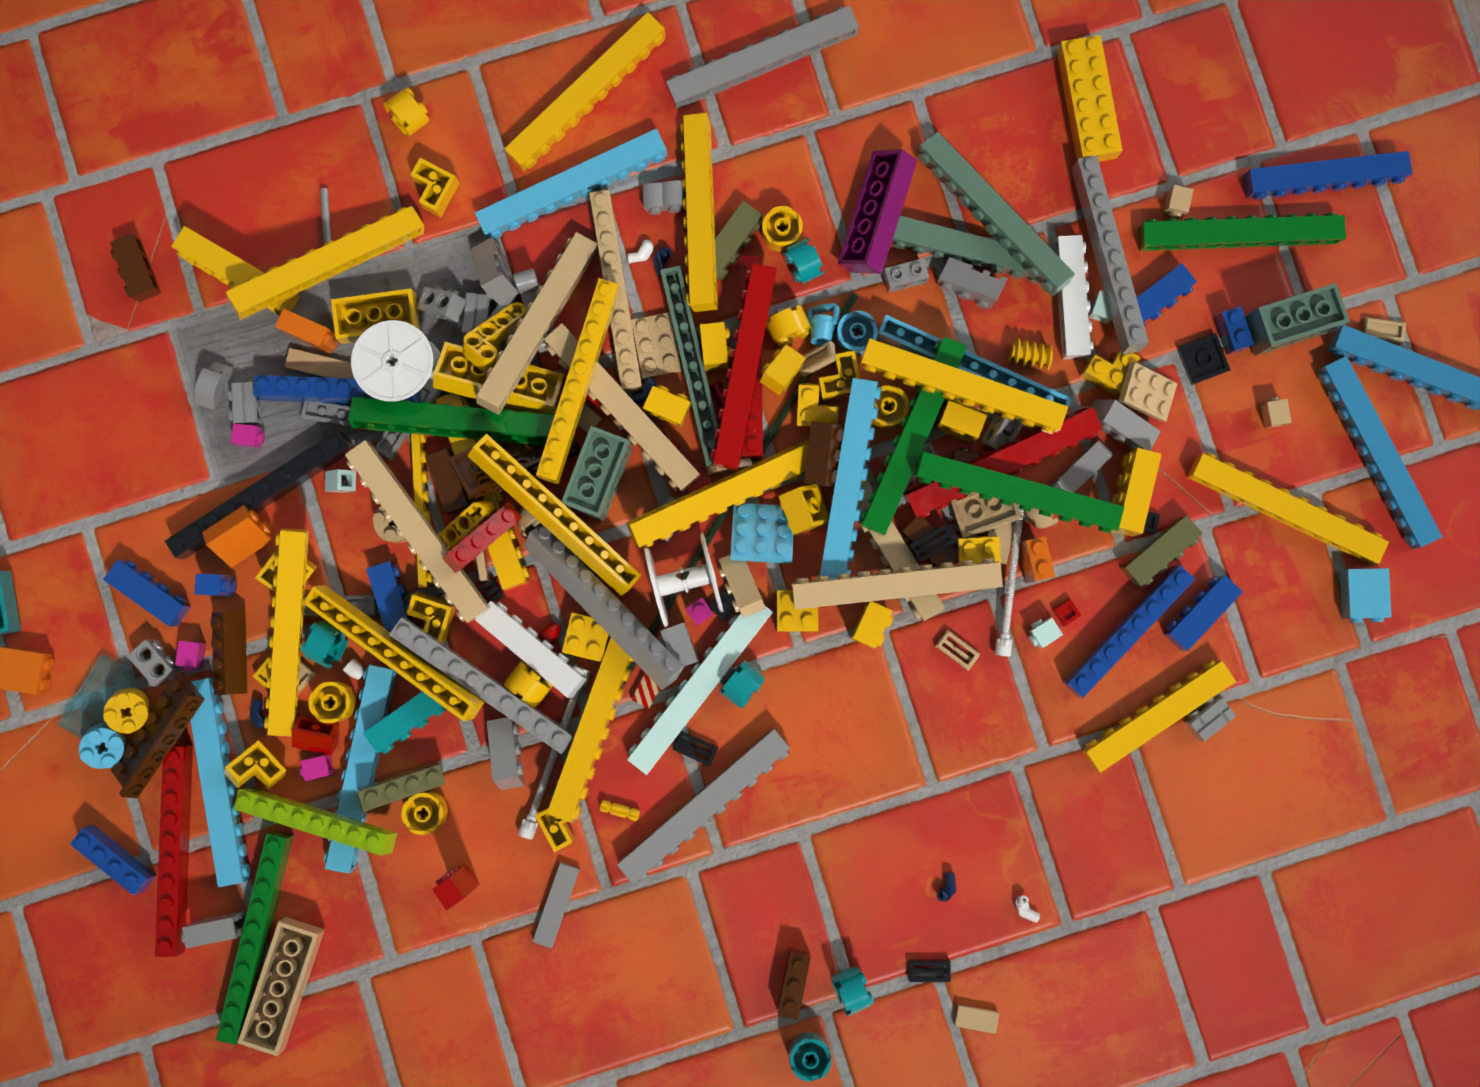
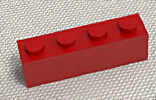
M508 502L450 550L442 559L456 574L517 523L522 516Z
M458 864L435 881L437 886L432 890L447 911L467 897L480 884L466 864L462 867Z

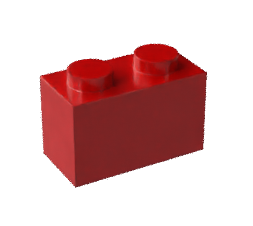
M299 716L291 729L292 747L332 756L339 743V724L323 723L318 719Z

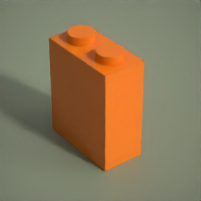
M284 308L275 325L277 329L287 336L330 355L332 351L336 350L339 343L335 338V333L327 327Z
M244 505L202 532L206 545L231 568L272 542L270 536L271 529L266 522L261 523L255 511H249Z
M1046 536L1020 543L1018 552L1026 583L1056 577Z
M0 646V689L34 695L46 694L50 686V671L54 665L53 654Z

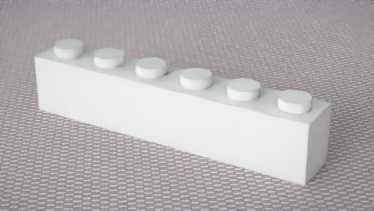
M1082 235L1058 236L1054 241L1055 253L1075 273L1071 282L1058 292L1062 360L1087 358L1093 352V341L1090 340L1089 333L1092 331V322L1088 319V313L1091 309L1090 301L1087 300L1089 282L1085 278V273L1088 270L1087 261H1084L1086 242L1083 241Z
M490 601L488 605L491 608L475 620L567 698H573L587 680L583 676L585 672L576 665L572 667L568 664L569 659L561 652L556 654L552 650L554 646L544 639L542 642L538 639L537 636L539 634L531 627L525 628L522 625L523 620L517 615L513 614L511 616L507 613L508 608L504 604Z

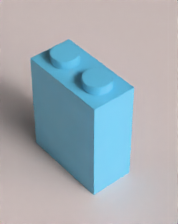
M1389 568L1340 570L1342 619H1350V623L1363 622V618H1370V622H1384L1383 618H1391Z

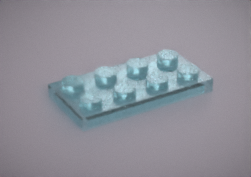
M101 654L57 725L82 739L87 729L98 723L105 722L103 712L110 696L120 689L131 688L138 674L109 656Z

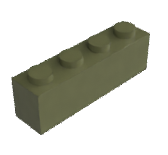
M744 201L715 238L717 282L719 279L722 281L726 277L729 265L731 263L734 265L740 257V250L747 248L752 240L750 238L754 231L757 233L762 227L763 214Z
M1187 515L1182 516L1120 569L1136 587H1146L1153 582L1154 579L1152 577L1155 574H1161L1169 568V562L1173 559L1176 561L1185 554L1183 550L1188 546L1190 548L1195 546L1200 541L1198 538L1203 533Z
M435 762L357 788L363 811L365 812L446 783L440 764Z

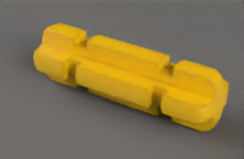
M603 800L600 805V811L611 812L610 814L623 818L629 817L633 821H637L640 815L638 809H629V807L617 803L611 804L610 801Z

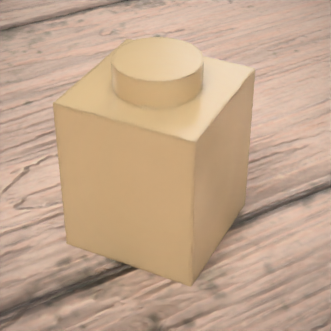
M1173 185L1168 191L1163 213L1168 214L1171 218H1183L1189 212L1194 189Z
M1279 397L1268 398L1266 403L1260 405L1265 429L1292 423L1287 399L1280 400Z

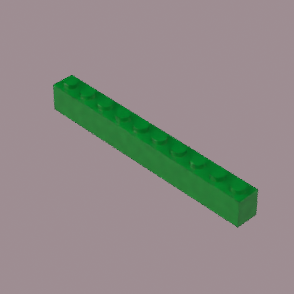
M1310 213L1301 217H1297V214H1288L1284 217L1267 215L1264 218H1257V216L1251 215L1244 217V219L1229 216L1224 219L1207 217L1204 220H1197V218L1192 217L1186 218L1184 221L1169 218L1157 222V219H1148L1138 227L1139 251L1339 244L1346 239L1345 215L1327 213L1324 216H1317L1316 213Z
M944 336L942 341H937L933 349L936 352L933 360L958 369L967 346ZM917 386V389L920 391L917 397L913 396L908 408H911L909 416L905 415L900 425L903 427L901 435H896L892 444L895 446L892 454L888 453L884 462L887 467L884 473H879L876 483L879 484L876 492L872 490L867 501L871 504L868 510H863L860 517L862 527L885 536L919 459L920 452H922L945 399L942 397L943 393L937 391L929 393L922 390V386Z
M361 396L352 398L348 419L351 427L354 429L481 440L488 434L494 441L546 445L555 415L552 413L538 414L531 411L516 412L510 409H504L498 415L485 407L473 408L468 405L460 407L450 404L437 405L429 402L415 403L408 400L383 401Z
M920 452L914 474L915 477H919V482L931 485V481L939 483L938 487L951 490V487L959 488V493L971 495V492L978 493V498L991 501V498L999 499V504L1011 506V503L1018 504V509L1029 512L1033 508L1039 510L1038 514L1051 517V514L1059 516L1058 520L1069 523L1071 519L1077 520L1080 526L1091 528V525L1099 526L1098 531L1111 533V530L1118 531L1125 508L1121 505L927 452Z
M278 831L266 834L216 1041L233 1045L238 1044L259 981L294 835Z

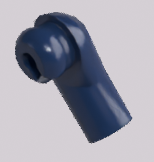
M668 247L658 250L653 258L657 277H662L660 270L665 269L664 265L671 256V250Z
M646 378L642 392L632 395L636 404L646 401L652 386L657 387L653 378Z
M253 699L249 714L250 719L256 728H264L265 717L261 715L263 701Z
M955 872L944 873L945 884L937 892V899L939 901L946 902L956 893Z

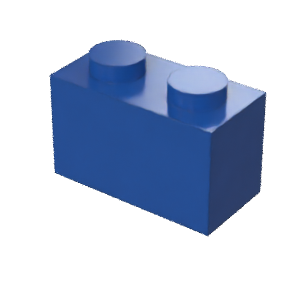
M1241 306L1221 312L1214 317L1227 355L1245 350L1254 345Z
M196 574L195 595L234 597L237 589V582L234 576Z

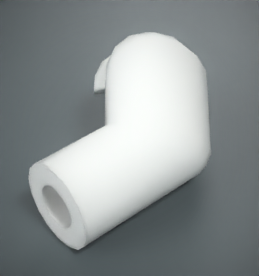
M644 240L638 252L628 253L629 263L648 260L653 252L654 246L652 242Z
M1018 896L1015 905L1019 916L1037 923L1040 913L1030 909L1027 896Z

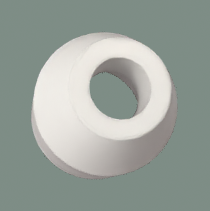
M355 658L343 669L350 677L358 680L365 672L362 664Z

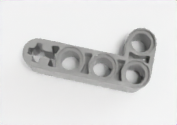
M533 268L513 274L526 308L531 301H535L537 297L536 292L540 286ZM552 326V328L550 329V331H549V333L547 334V336H548L552 331H554V327H553V326ZM543 341L539 348L540 353L547 351L545 341Z
M1100 440L1096 441L1050 486L1074 493L1111 458L1113 453Z

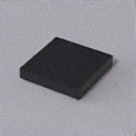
M1216 333L1177 348L1191 385L1231 370Z

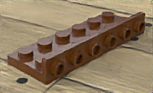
M575 434L567 456L568 459L573 458L580 452V444ZM495 441L532 476L536 475L545 445ZM472 448L448 458L451 467L468 495L470 503L481 501L487 495L503 490L498 483L468 457Z
M176 672L149 712L145 724L136 731L124 749L121 759L111 769L123 787L119 792L121 797L138 799L205 700L183 672Z

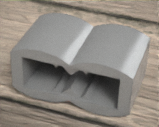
M676 180L643 185V205L649 214L659 215L662 211L669 210L670 213H679L681 209H684L683 198H686L682 181Z

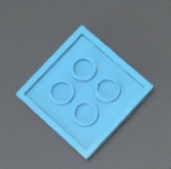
M743 503L734 506L730 560L792 564L793 533L788 527L787 517L780 505Z

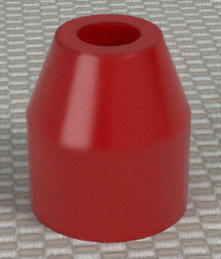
M552 622L542 630L540 636L550 644H553L559 637L561 627Z

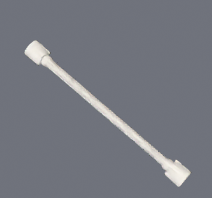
M1020 509L1021 514H1022V517H1023V515H1024V513H1023L1024 510H1021V509ZM1023 518L1016 520L1014 523L1013 546H1011L1012 554H1010L1011 562H1009L1008 572L1009 580H1007L1006 603L1004 604L1005 611L1002 621L1003 629H1001L1002 632L999 638H996L994 652L995 655L1011 656L1012 639H1010L1009 626L1011 623L1012 598H1014L1013 590H1015L1016 564H1018L1017 559L1019 556V541H1021L1020 533H1022L1021 525Z
M581 667L579 668L585 672L583 676L587 680L573 698H569L570 701H568V706H566L567 708L562 718L563 721L560 723L566 730L576 705L575 702H577V697H579V692L582 691L583 686H587L591 671ZM553 748L549 755L548 763H546V768L542 775L543 778H541V783H539L530 813L527 814L526 819L523 818L517 833L519 836L527 839H533L538 826L535 815L542 802L543 794H545L544 792L549 782L548 779L551 777L550 774H552L556 757L559 754Z

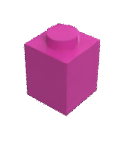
M233 423L230 443L241 447L261 449V445L265 441L264 429L258 426Z
M703 597L686 608V611L697 626L714 615Z
M178 641L175 665L183 666L182 670L195 671L196 667H203L206 643Z
M330 755L302 760L299 767L300 774L304 777L305 781L335 774Z

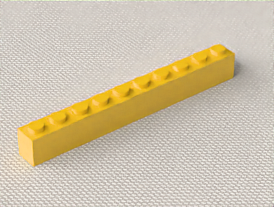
M647 12L504 148L507 155L523 171L531 169L541 155H546L556 141L559 142L563 139L565 132L570 127L574 128L584 114H589L599 100L605 99L612 87H617L627 73H632L638 62L645 60L655 46L658 47L664 42L666 37L665 28Z
M707 113L683 115L684 123H681V134L684 136V142H681L682 153L685 154V160L682 161V169L686 179H683V190L686 191L683 205L684 210H687V217H684L687 236L684 237L685 247L688 248V255H685L686 267H689V274H686V284L689 286V293L686 294L687 304L691 306L694 312L718 310L711 121Z
M413 206L408 208L402 207L393 215H385L371 225H363L360 230L354 233L348 232L344 234L339 240L328 241L323 247L317 250L311 249L300 258H292L280 267L270 268L267 273L261 276L255 275L249 278L248 282L231 286L226 291L227 299L238 318L242 320L423 235L424 224Z
M598 279L536 475L539 479L559 484L619 296L620 288L617 283Z
M869 339L860 364L868 372L884 373L883 376L888 379L895 380V378H899L906 385L915 387V384L922 386V390L935 393L937 391L943 393L942 397L954 400L957 398L963 400L962 404L970 407L978 405L982 407L984 412L994 414L995 411L1001 413V417L1013 421L1015 418L1021 420V424L1033 427L1036 425L1042 427L1041 431L1049 434L1061 430L1068 410V406L873 339Z
M454 393L435 399L437 405L469 406L465 396ZM449 437L455 455L474 447L480 441L477 439ZM500 492L491 493L483 499L490 500L494 504V514L502 508L500 501H503ZM513 527L509 528L488 546L503 590H509L528 583L527 577H530L527 566H523L520 559L523 558L522 551L519 546L516 547L514 539H516V534Z
M488 434L471 449L468 457L620 596L625 594L642 576Z
M805 440L625 522L634 544L639 548H647L653 545V541L659 538L663 540L671 537L674 531H684L690 528V524L696 521L700 523L708 520L711 514H721L727 511V507L733 504L734 506L743 504L748 497H758L768 488L775 489L782 485L781 482L785 480L792 481L799 478V474L806 470L809 440Z
M1202 453L1196 457L1187 478L1369 565L1380 563L1389 543L1382 539L1383 536L1381 534L1367 532L1364 530L1365 527L1360 524L1346 522V518L1341 515H1332L1322 506H1313L1303 497L1296 498L1290 495L1291 492L1284 488L1277 489L1271 486L1272 483L1265 479L1258 480L1254 478L1251 472L1239 471L1235 469V465L1232 463L1216 460L1217 457L1213 454Z
M283 528L276 535V546H279V554L275 555L274 565L278 566V572L274 574L273 587L277 588L276 595L272 597V607H275V615L271 617V628H274V636H270L269 647L273 648L272 656H269L268 668L272 669L271 676H268L267 688H270V696L266 698V709H269V716L265 717L264 728L268 729L267 735L292 737L291 729L297 720L309 530Z
M326 585L312 587L303 604L463 722L476 717L485 701L391 637L388 630Z
M612 638L609 640L547 811V815L573 823L574 819L578 820L581 808L579 805L581 799L585 800L589 788L586 785L588 780H592L596 768L593 767L595 760H599L603 748L600 746L602 741L606 740L609 735L610 728H607L609 721H613L617 709L614 707L617 700L620 701L623 696L624 689L621 688L623 682L628 681L631 670L628 668L630 663L634 662Z

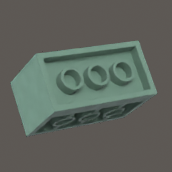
M1337 283L1259 307L1245 316L1254 345L1251 346L1254 356L1332 332L1350 322Z
M591 426L561 502L569 509L605 522L633 449L630 440Z

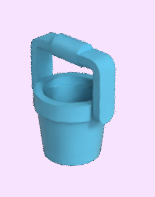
M827 303L809 308L807 318L812 327L810 331L811 343L820 347L832 340L835 326L839 324L840 308L836 303ZM834 310L833 317L825 314L814 315V313Z

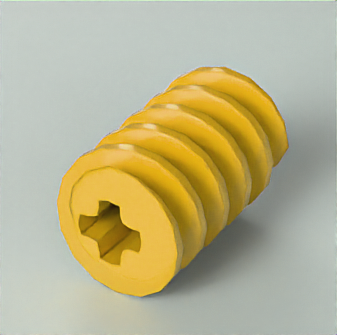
M1016 338L1010 349L1009 363L1012 358H1015V364H1018L1020 359H1022L1023 366H1026L1027 362L1031 361V367L1033 368L1037 362L1039 363V369H1042L1043 365L1046 364L1047 371H1049L1053 360L1052 345H1047L1045 348L1044 344L1040 343L1037 347L1035 341L1029 345L1028 340H1024L1021 344L1020 339Z

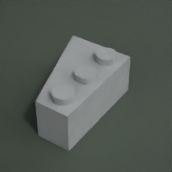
M492 237L471 249L472 261L476 267L480 286L485 290L490 300L494 299L498 304H501L519 294L501 247Z
M949 257L936 284H939V287L947 292L953 291L957 293L958 297L963 300L970 299L976 302V305L980 308L991 309L1008 278L1003 276L1001 279L989 276L990 272L987 270L981 273L973 269V265Z
M1094 400L1091 407H1094L1103 428L1101 431L1126 444L1130 450L1141 448L1150 451L1161 432L1117 400Z
M508 717L487 721L492 781L500 790L525 786L524 770L520 756L522 751L517 737L519 735V725Z

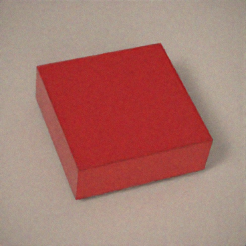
M1070 598L1052 609L1063 627L1081 616Z

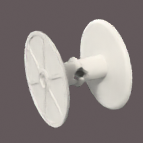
M398 320L383 321L364 331L355 343L351 356V368L356 382L368 395L383 401H400L413 396L421 390L422 401L427 393L422 390L425 387L431 391L425 402L432 403L442 391L433 388V373L441 353L415 326Z
M703 533L700 534V540L706 564L687 569L680 567L679 571L657 575L651 552L648 548H644L651 583L665 627L668 626L669 622L663 596L684 590L688 593L689 589L712 583L718 609L720 612H724L715 572ZM689 571L687 578L681 579L676 576L678 573Z

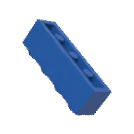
M1183 263L1137 297L1143 323L1148 319L1155 320L1162 314L1161 309L1165 306L1167 309L1171 308L1178 302L1176 299L1182 294L1185 297L1194 290L1192 286L1197 281Z
M117 559L103 580L166 625L177 627L191 607L185 603L187 600L179 594H172L167 585L155 582L153 580L154 576L150 573L138 570V565L133 561Z
M388 561L366 568L384 628L391 632L401 617H405L413 622L412 617L407 615L410 603H407L405 595H407L405 585L401 584L399 576H401L399 566L395 565L394 562Z
M1226 575L1214 576L1207 583L1209 585L1208 588L1196 594L1193 604L1191 606L1187 605L1181 610V616L1177 621L1173 620L1167 625V631L1164 635L1181 651H1188L1243 593Z
M95 825L83 827L70 843L72 847L133 896L144 892L156 877V874Z

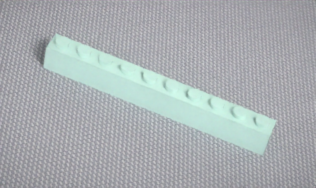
M765 606L766 609L745 618L741 614L733 616L728 623L731 626L728 631H722L716 638L718 644L714 649L711 646L703 655L706 658L701 665L699 663L695 665L691 670L693 676L690 680L684 679L678 687L681 690L676 697L672 695L665 704L668 706L665 712L662 713L660 711L653 719L655 725L651 730L647 727L640 736L643 739L638 746L634 744L627 754L630 757L627 760L644 774L647 775L773 613L769 608Z

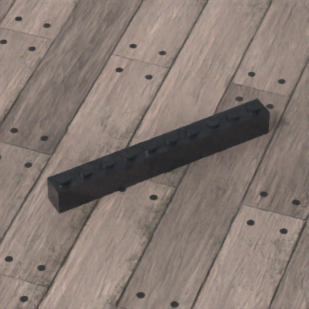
M339 430L333 432L166 539L165 543L175 558L186 559L206 546L202 534L203 531L243 505L249 511L253 510L255 513L261 511L345 457V454L353 449L352 444L345 433Z

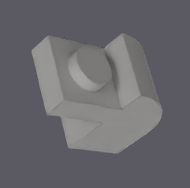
M215 361L208 369L203 368L195 385V404L215 410L224 399V385L233 375V368Z

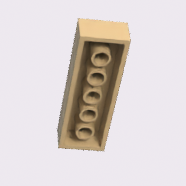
M288 917L278 921L238 1044L274 1056H278L285 1050L325 929Z

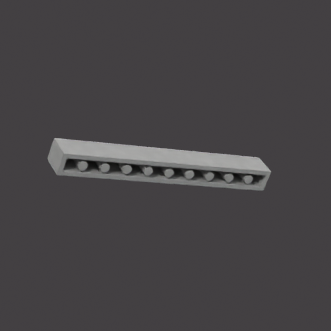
M850 5L845 8L843 6L838 7L833 13L828 15L821 14L811 22H802L791 30L785 29L777 36L762 39L758 44H749L743 47L741 51L727 53L724 58L710 60L700 68L693 67L683 75H674L666 81L667 90L676 110L857 36L859 25Z
M1096 155L1078 158L1071 171L1121 354L1139 352L1145 348L1149 341L1098 157Z
M543 524L529 532L524 547L661 690L673 683L684 666L589 568Z
M401 617L389 635L560 754L564 752L574 738V734L538 709L523 702L518 695L511 693L505 686L407 618Z
M773 728L620 860L617 866L632 884L636 881L641 883L648 877L649 874L647 872L652 867L657 869L665 862L663 858L667 854L672 856L680 849L679 844L682 841L688 842L696 835L694 831L697 828L701 827L703 829L712 821L710 819L715 813L717 815L721 814L727 808L725 805L731 799L733 802L736 801L743 794L741 790L746 786L748 788L752 787L758 781L756 777L762 772L764 775L767 774L774 767L772 764L777 759L782 761L789 755V745Z

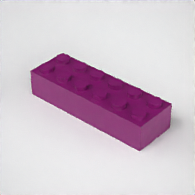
M903 149L872 152L837 263L852 273L882 274L917 163V159Z

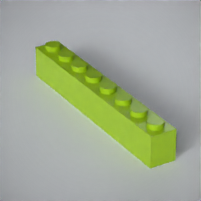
M255 788L239 789L234 805V810L377 855L392 853L397 837V832Z

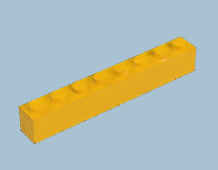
M1208 661L1203 665L1204 669L1199 672L1194 671L1186 676L1187 680L1183 683L1178 682L1169 688L1170 692L1165 695L1163 693L1153 698L1152 704L1141 706L1136 710L1137 714L1131 718L1129 716L1119 721L1120 725L1113 729L1111 727L1102 733L1103 737L1086 743V748L1082 752L1094 770L1101 773L1235 683L1236 680L1223 661Z

